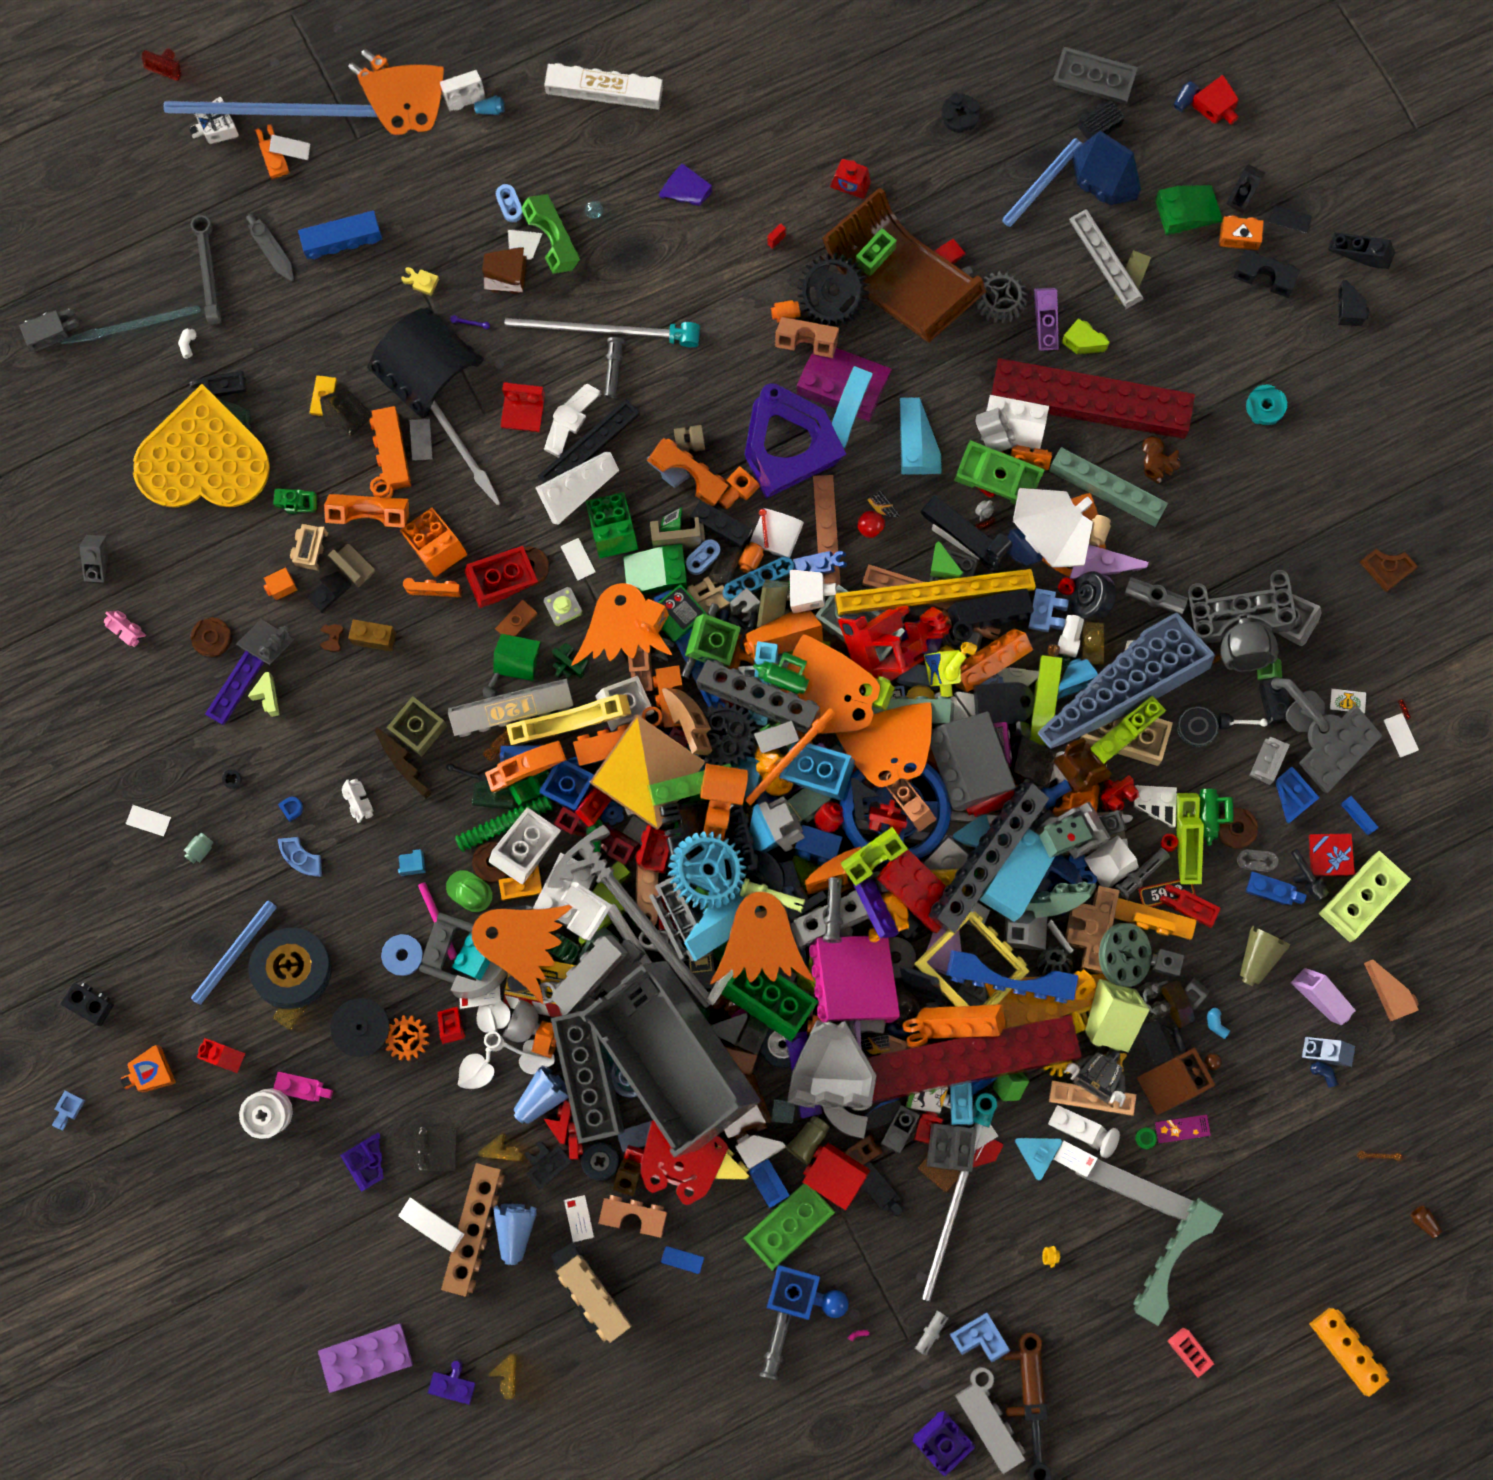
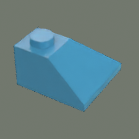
M1076 659L1069 663L1060 682L1057 699L1084 690L1098 675L1087 659L1083 661Z
M760 804L754 805L749 833L752 834L754 841L752 847L753 850L768 852L779 846V844L775 841L759 807Z

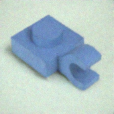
M64 1091L54 1109L59 1114L52 1126L63 1131L67 1125L68 1118L70 1117L75 1120L85 1100Z

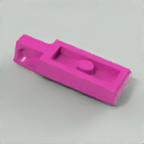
M283 1072L277 1073L273 1088L287 1096L313 1102H319L320 1097L331 1099L333 1094L332 1090L323 1088L324 1083L318 1080Z

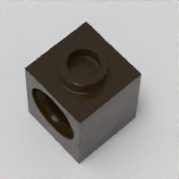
M623 1158L613 1190L633 1196L641 1176V1163Z

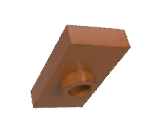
M522 600L495 630L499 634L517 637L538 613Z

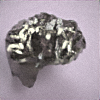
M900 990L896 992L900 1017L893 1023L903 1027L905 1021L918 1016L920 1006L913 993ZM917 1023L911 1024L908 1027H913Z

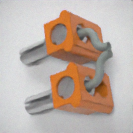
M367 49L362 51V55L370 61L374 72L389 68L386 58H382L379 54L374 56ZM353 62L349 64V68L357 74L358 79L373 72L366 68L362 70Z

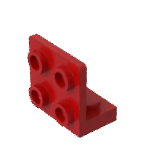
M503 383L502 390L505 398L501 428L540 432L545 400L543 387Z

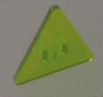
M794 856L792 860L800 884L807 892L805 880L820 866Z

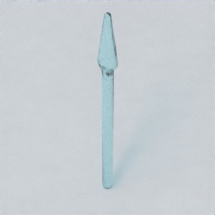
M192 306L101 329L95 328L63 339L60 342L61 344L96 340L102 336L197 314L200 312L199 306Z

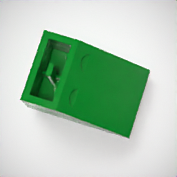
M624 492L585 501L599 559L638 550Z

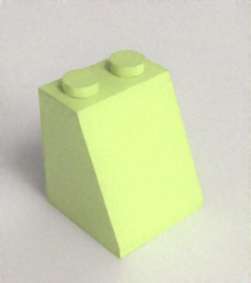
M1099 979L1085 1032L1090 1038L1091 1043L1096 1046L1104 1045L1118 1052L1120 1050L1129 1052L1150 1009L1136 989L1127 986H1117L1109 981Z

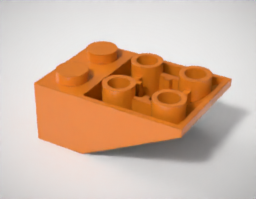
M430 508L407 524L405 528L400 529V532L434 577H437L468 555L458 538L433 508Z

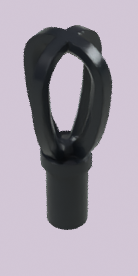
M751 612L749 624L740 640L739 646L744 652L746 650L743 642L746 634L757 629L759 615L757 612Z

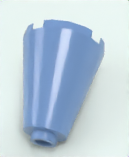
M544 1065L538 1068L514 1108V1116L522 1124L524 1122L529 1124L568 1099L565 1082L558 1075L555 1077L550 1074L553 1070Z
M501 1204L500 1209L497 1205L494 1207L500 1255L505 1264L517 1265L518 1261L523 1260L537 1214L535 1207L530 1206V1210L525 1209L523 1204Z

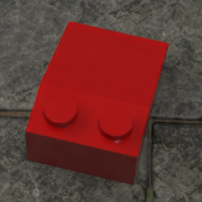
M523 546L469 563L465 569L466 577L479 608L497 603L538 583Z

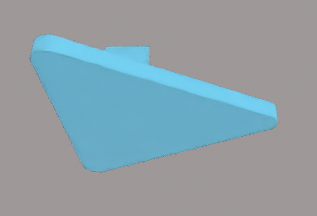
M987 815L979 816L954 833L952 838L976 848L979 844V839L990 829Z
M1017 1138L1015 1140L1037 1180H1041L1062 1144L1061 1139Z

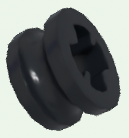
M227 770L222 775V782L229 789H236L241 784V776L235 770ZM229 775H231L232 777L235 775L237 776V778H235L236 782L234 784L232 782L227 783V781H229V779L227 778Z

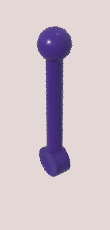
M455 315L450 318L452 324L459 322L480 326L486 330L490 328L489 322L480 323L459 319Z

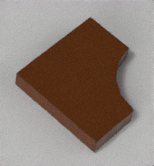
M1375 549L1360 561L1362 566L1386 593L1418 568L1406 552L1390 556Z

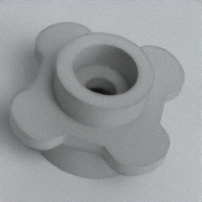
M983 500L977 506L975 513L980 516L979 520L981 522L992 515L994 511L992 501L989 500L987 502Z

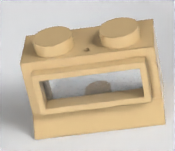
M302 524L301 529L296 530V548L293 547L290 553V559H293L292 562L295 566L319 571L320 567L317 564L318 555L322 554L324 550L321 544L323 536H328L325 527Z

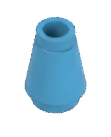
M496 95L474 104L476 114L499 115L504 112L503 99Z

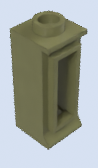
M1133 250L1126 266V271L1139 289L1151 257ZM1115 293L1114 299L1117 300L1120 304H1122L1117 294Z

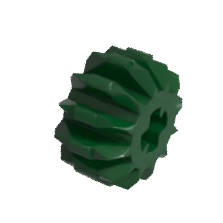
M553 933L552 935L557 937L562 943L554 948L545 950L556 959L573 965L580 956L581 948L565 936Z

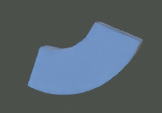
M299 837L278 839L281 854L291 867L308 876L322 877L320 855H312L306 852L301 846Z

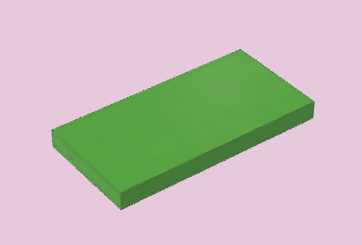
M803 1183L744 1239L768 1267L774 1270L826 1222L835 1211L817 1191Z

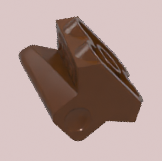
M524 247L484 254L482 267L484 289L494 293L509 291L512 294L524 291L527 269V256H523Z

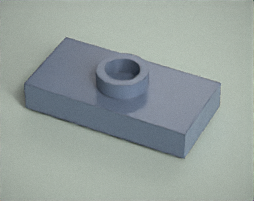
M652 1121L624 1129L625 1132L618 1135L623 1153L628 1145L637 1148L646 1145Z

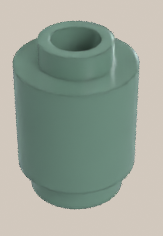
M200 833L183 850L186 852L184 857L193 864L196 861L200 863L212 849L211 846L214 842L203 833Z

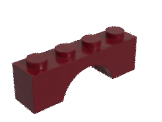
M563 806L554 825L572 835L586 837L587 825L575 813L576 811ZM602 822L610 831V835L601 840V847L608 856L626 865L632 860L640 843Z

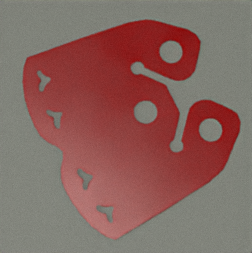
M652 1120L641 1162V1175L645 1186L651 1193L660 1191L667 1186L668 1180L661 1168L658 1167L659 1163H663L668 1176L678 1180H684L692 1177L694 1174L697 1177L695 1180L684 1182L678 1185L676 1189L677 1195L683 1204H692L705 1196L709 1191L727 1153L728 1146L723 1139L716 1136L699 1150L674 1158L670 1152L672 1147L654 1120ZM714 1142H716L717 1145L721 1146L722 1148L715 1149ZM682 1162L684 1165L683 1170H675V1163ZM654 1175L660 1178V1182L657 1185H653L650 1181ZM688 1187H691L694 1191L691 1197H687L684 1194V1190Z

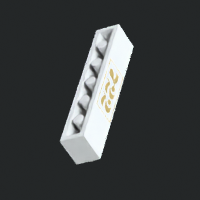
M548 64L544 84L546 94L658 110L663 92L662 79L657 77H640L637 74L625 75L616 71L604 72L599 69L589 70L579 66L567 67L562 64Z

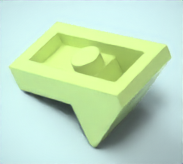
M266 672L248 697L253 701L264 699L262 700L264 711H267L271 717L278 716L280 714L274 679L269 672Z

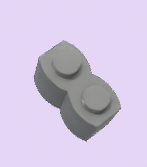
M998 407L976 415V424L986 447L999 452L1013 448L1015 435L1013 430H1009L1006 425L1008 419L1005 412H1001Z

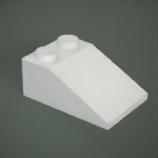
M527 807L492 850L489 862L523 885L561 830Z

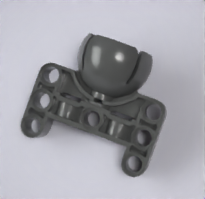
M1277 570L1272 573L1270 590L1208 599L1207 589L1201 583L1191 585L1188 591L1195 634L1205 644L1222 641L1220 648L1221 658L1229 670L1234 669L1238 672L1253 671L1265 668L1269 663L1273 664L1279 654L1278 643L1273 633L1291 631L1296 624V612L1288 574L1283 570ZM1282 580L1285 583L1278 585L1275 581ZM1201 593L1203 596L1196 598L1193 595ZM1281 598H1285L1288 600V602L1280 603L1278 602V600ZM1239 605H1245L1247 608L1244 610H1240L1237 607ZM1199 611H1203L1206 613L1204 616L1196 615V613ZM1284 617H1289L1292 620L1289 622H1284L1281 619ZM1201 630L1209 631L1207 635H1201L1199 632Z

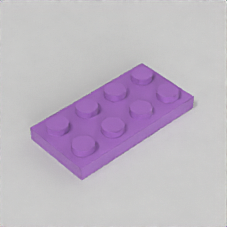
M401 1323L318 1351L329 1393L413 1366Z

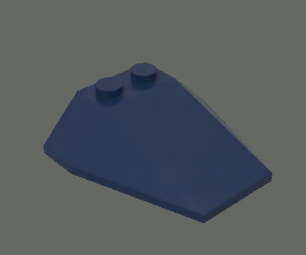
M1101 131L1076 147L1072 161L1077 184L1082 190L1092 193L1099 201L1106 202L1109 205L1136 201L1139 198L1141 186L1134 152Z

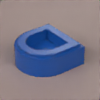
M288 797L278 804L289 822L300 816L303 812V804L296 797Z

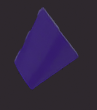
M681 163L660 191L659 197L661 199L665 197L676 199L677 202H689L692 205L701 206L712 193V185Z
M379 1133L340 1155L361 1192L383 1179Z

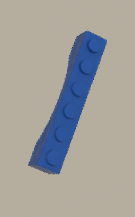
M959 951L950 952L946 976L952 977L951 981L964 983V979L971 980L972 985L985 987V983L991 984L993 989L1005 991L1007 987L1014 989L1013 993L1026 995L1027 991L1034 993L1036 998L1046 999L1047 996L1055 997L1054 1001L1066 1004L1067 1000H1074L1078 975L1059 971H1052L1045 976L1032 980H1012L991 971L976 955Z

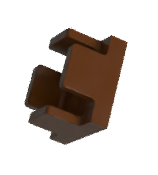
M1084 738L1068 744L1064 754L1056 757L1054 760L1055 765L1077 793L1110 779L1112 774L1106 767L1108 761L1104 764L1090 749L1091 746L1089 744L1085 745L1086 740Z

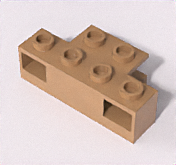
M1098 886L1095 890L1093 905L1082 903L1070 910L1065 940L1070 947L1084 950L1080 970L1095 974L1103 973L1099 962V947L1104 934L1113 926L1119 890Z

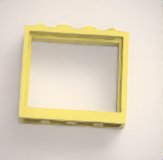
M970 911L958 930L969 921L1016 969L1009 979L1021 980L1029 972L1026 968L1027 964L1020 956L1016 958L1011 953L1013 949L1005 941L1000 942L997 938L998 933L990 926L987 928L982 923L984 919L975 911L973 913ZM946 931L914 964L922 973L939 979L942 993L955 1006H969L927 963L955 934ZM1006 987L1005 991L996 990L983 1005H997L1012 988Z

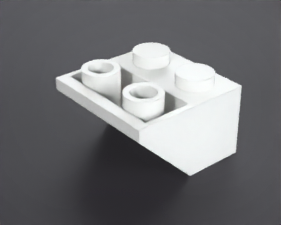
M476 70L440 82L449 111L459 110L466 105L475 104V102L486 99L480 76Z

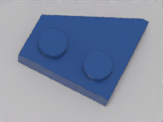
M1293 767L1275 780L1284 816L1288 824L1319 799V796Z

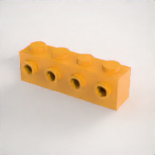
M1328 1308L1309 1324L1365 1396H1371L1390 1381L1386 1376L1388 1372L1380 1363L1377 1364L1373 1360L1374 1354L1366 1345L1363 1346L1358 1340L1360 1336L1354 1328H1349L1344 1322L1346 1318L1341 1311Z

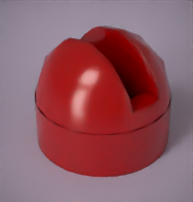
M1068 577L1063 578L1058 585V590L1065 595L1072 594L1075 589V581Z
M1173 834L1164 835L1161 840V847L1168 852L1174 851L1179 842L1178 838Z

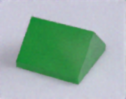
M501 634L494 651L493 673L533 681L541 641Z

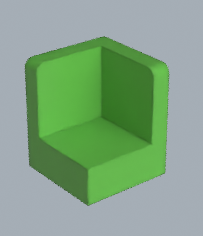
M1022 1072L997 1077L993 1089L1003 1101L1020 1100L1029 1080Z

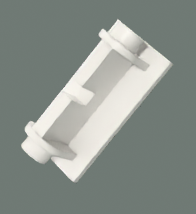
M353 779L350 782L346 780L342 788V794L349 801L351 815L360 823L364 816L366 819L372 817L374 810L368 798L360 799V797L366 796L361 781H358V779Z

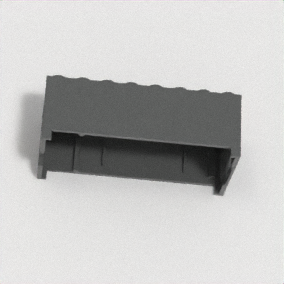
M667 961L641 964L626 976L620 985L605 997L599 998L580 1014L584 1022H589L672 1147L670 1152L674 1158L699 1150L761 1102V1099ZM641 987L643 992L631 1000L629 996ZM646 994L648 999L636 1007L634 1003Z

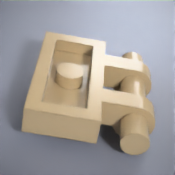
M717 575L710 578L708 576L703 579V582L687 587L686 591L706 613H708L712 603L719 606L717 612L730 606V602L726 601L723 597L724 586L721 585L718 588L714 586V584L720 582ZM705 589L709 590L708 593L699 597V592Z

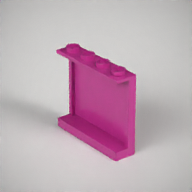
M869 936L841 937V943L823 942V937H817L810 944L809 954L813 959L812 975L816 981L815 996L818 998L819 1004L817 1014L822 1022L884 1020V1023H893L900 1017L888 938H882L874 943L869 940Z

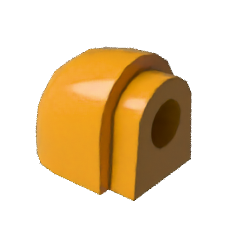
M1085 970L1077 971L1074 974L1078 975L1075 998L1077 1000L1087 997L1097 986L1093 976Z

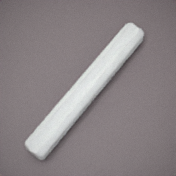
M611 904L612 906L607 914L622 938L632 941L645 953L639 962L642 964L652 963L617 906Z

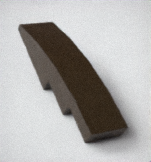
M376 727V735L394 766L408 783L427 799L431 792L417 780L421 773L407 762L411 757L409 752Z

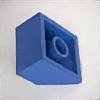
M565 760L553 766L539 793L576 811L594 787L589 783L594 774Z

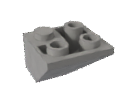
M1024 911L1023 915L1015 922L1005 917L1004 941L1011 948L1046 950L1047 917L1035 918L1034 911Z

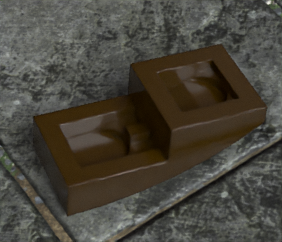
M1176 980L1164 985L1160 991L1171 1005L1167 1012L1179 1029L1195 1021L1193 1009L1179 981Z

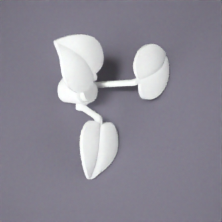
M502 1001L501 1003L479 1006L477 1012V1025L481 1031L487 1033L484 1037V1043L487 1046L486 1059L480 1054H470L464 1058L459 1069L458 1086L466 1089H477L487 1085L492 1080L495 1072L493 1066L488 1064L490 1052L500 1051L503 1047L520 1054L519 1065L521 1069L533 1075L541 1065L548 1068L552 1066L555 1062V1057L553 1054L550 1059L531 1052L534 1039L527 1040L524 1043L523 1051L504 1042L503 1037L497 1033V1029L505 1028L511 1019L510 1009Z

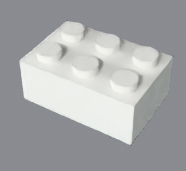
M559 854L533 909H547L569 905L562 901L561 898L571 881L560 880L564 885L562 889L548 887L551 875L564 854ZM571 858L567 862V864L569 865L578 861ZM591 867L571 873L574 876L572 882L579 883L590 891L598 876L590 874ZM572 907L555 922L567 927L577 910Z

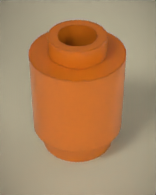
M793 300L774 303V307L771 308L772 319H776L777 323L780 322L781 317L796 320L797 317H800L798 301L793 302Z
M750 542L745 547L738 561L739 569L745 573L756 570L764 555V548Z

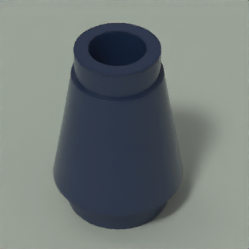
M1190 81L1184 84L1173 104L1174 108L1182 112L1193 102L1194 96L1200 92V88Z

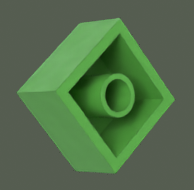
M707 614L696 617L685 656L704 663L707 660L712 662L718 661L724 667L730 666L741 627Z

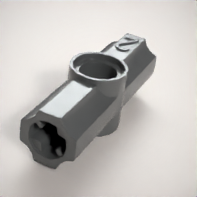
M1132 577L1124 595L1146 602L1151 607H1160L1174 613L1177 612L1179 615L1183 614L1188 601L1187 597L1168 591L1161 585H1151ZM1158 593L1161 599L1156 600L1151 594Z

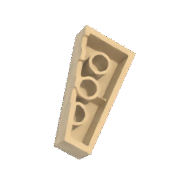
M577 1255L556 1271L565 1288L568 1287L573 1293L571 1296L578 1306L582 1305L585 1309L584 1315L591 1324L594 1322L599 1328L597 1333L604 1342L608 1340L611 1343L632 1327L581 1255Z

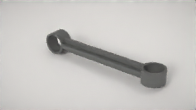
M198 215L192 219L191 228L198 239L206 302L205 315L208 325H215L221 323V314L217 303L209 241L213 227L206 216ZM199 223H208V226L205 230H196V226Z

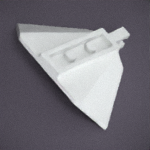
M1019 488L1013 522L1026 536L1025 539L1037 553L1040 552L1051 567L1085 565L1093 522L1081 513L1087 510L1093 503L1090 498L1086 497L1075 506L1067 491Z

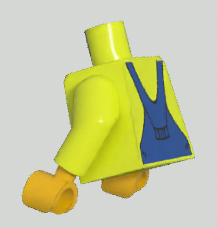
M964 642L961 645V652L945 645L937 653L924 654L930 686H939L941 696L952 697V684L961 682L960 666L966 659L965 655H973L977 650V646L973 643Z

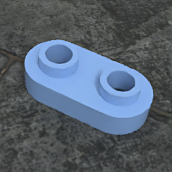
M507 184L498 187L496 197L504 218L509 222L519 221L523 216V212L514 188ZM505 195H509V198H507V199H505V198H503V197H504ZM511 212H516L515 215H510Z
M711 539L706 540L689 555L686 560V567L691 574L699 575L703 573L719 557L720 545L718 542ZM713 549L714 553L708 554L707 550ZM697 562L700 564V566L698 568H694L693 564Z

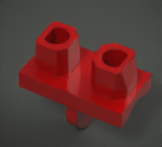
M1127 776L1122 781L1116 780L1114 783L1109 779L1104 782L1105 789L1102 791L1103 795H1101L1103 801L1102 808L1105 811L1109 809L1121 811L1124 807L1122 800L1125 797L1130 802L1139 797V792L1134 786L1131 776Z
M890 800L888 805L881 803L880 808L870 806L869 829L880 831L882 823L889 824L888 829L893 827L899 836L902 828L906 829L907 815L900 814L901 808L894 807L895 800Z

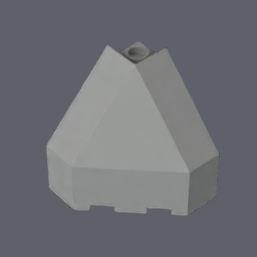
M816 1021L792 1072L787 1102L807 1108H815V1105L825 1106L826 1109H843V1106H851L854 1110L860 1111L872 1106L876 1074L845 1021L837 1026L830 1022Z

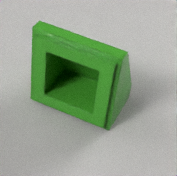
M1277 658L1273 664L1269 663L1267 667L1258 669V680L1282 678L1281 660Z

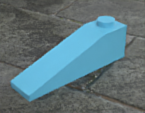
M900 398L901 474H941V453L920 398Z
M739 892L735 894L736 897L733 900L729 899L730 902L727 905L722 903V906L717 908L714 904L713 909L709 910V908H706L704 910V915L700 922L694 926L684 942L694 961L729 940L736 911L742 900L747 896L741 897ZM759 906L756 907L755 912L761 911Z

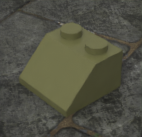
M765 579L762 587L757 627H761L789 613L790 609L786 608L787 601H790L788 582Z

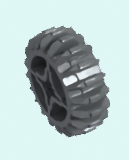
M999 271L997 276L994 273H990V278L986 276L983 278L987 292L975 301L977 302L976 308L982 309L980 312L981 316L987 314V321L992 317L994 318V323H997L998 319L1001 320L1002 324L1005 323V319L1011 323L1013 317L1018 318L1019 313H1023L1024 306L1027 305L1026 298L1028 293L1025 292L1026 285H1021V279L1016 281L1015 274L1009 277L1008 271L1005 275H1002ZM1010 289L1015 293L1017 301L1009 294ZM985 294L989 295V298L993 300L992 306L988 303Z

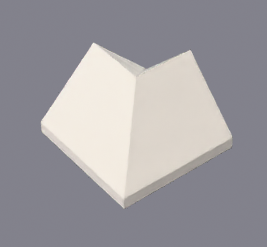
M1118 835L1084 858L1092 873L1097 876L1100 886L1111 888L1129 873L1139 868L1137 858Z

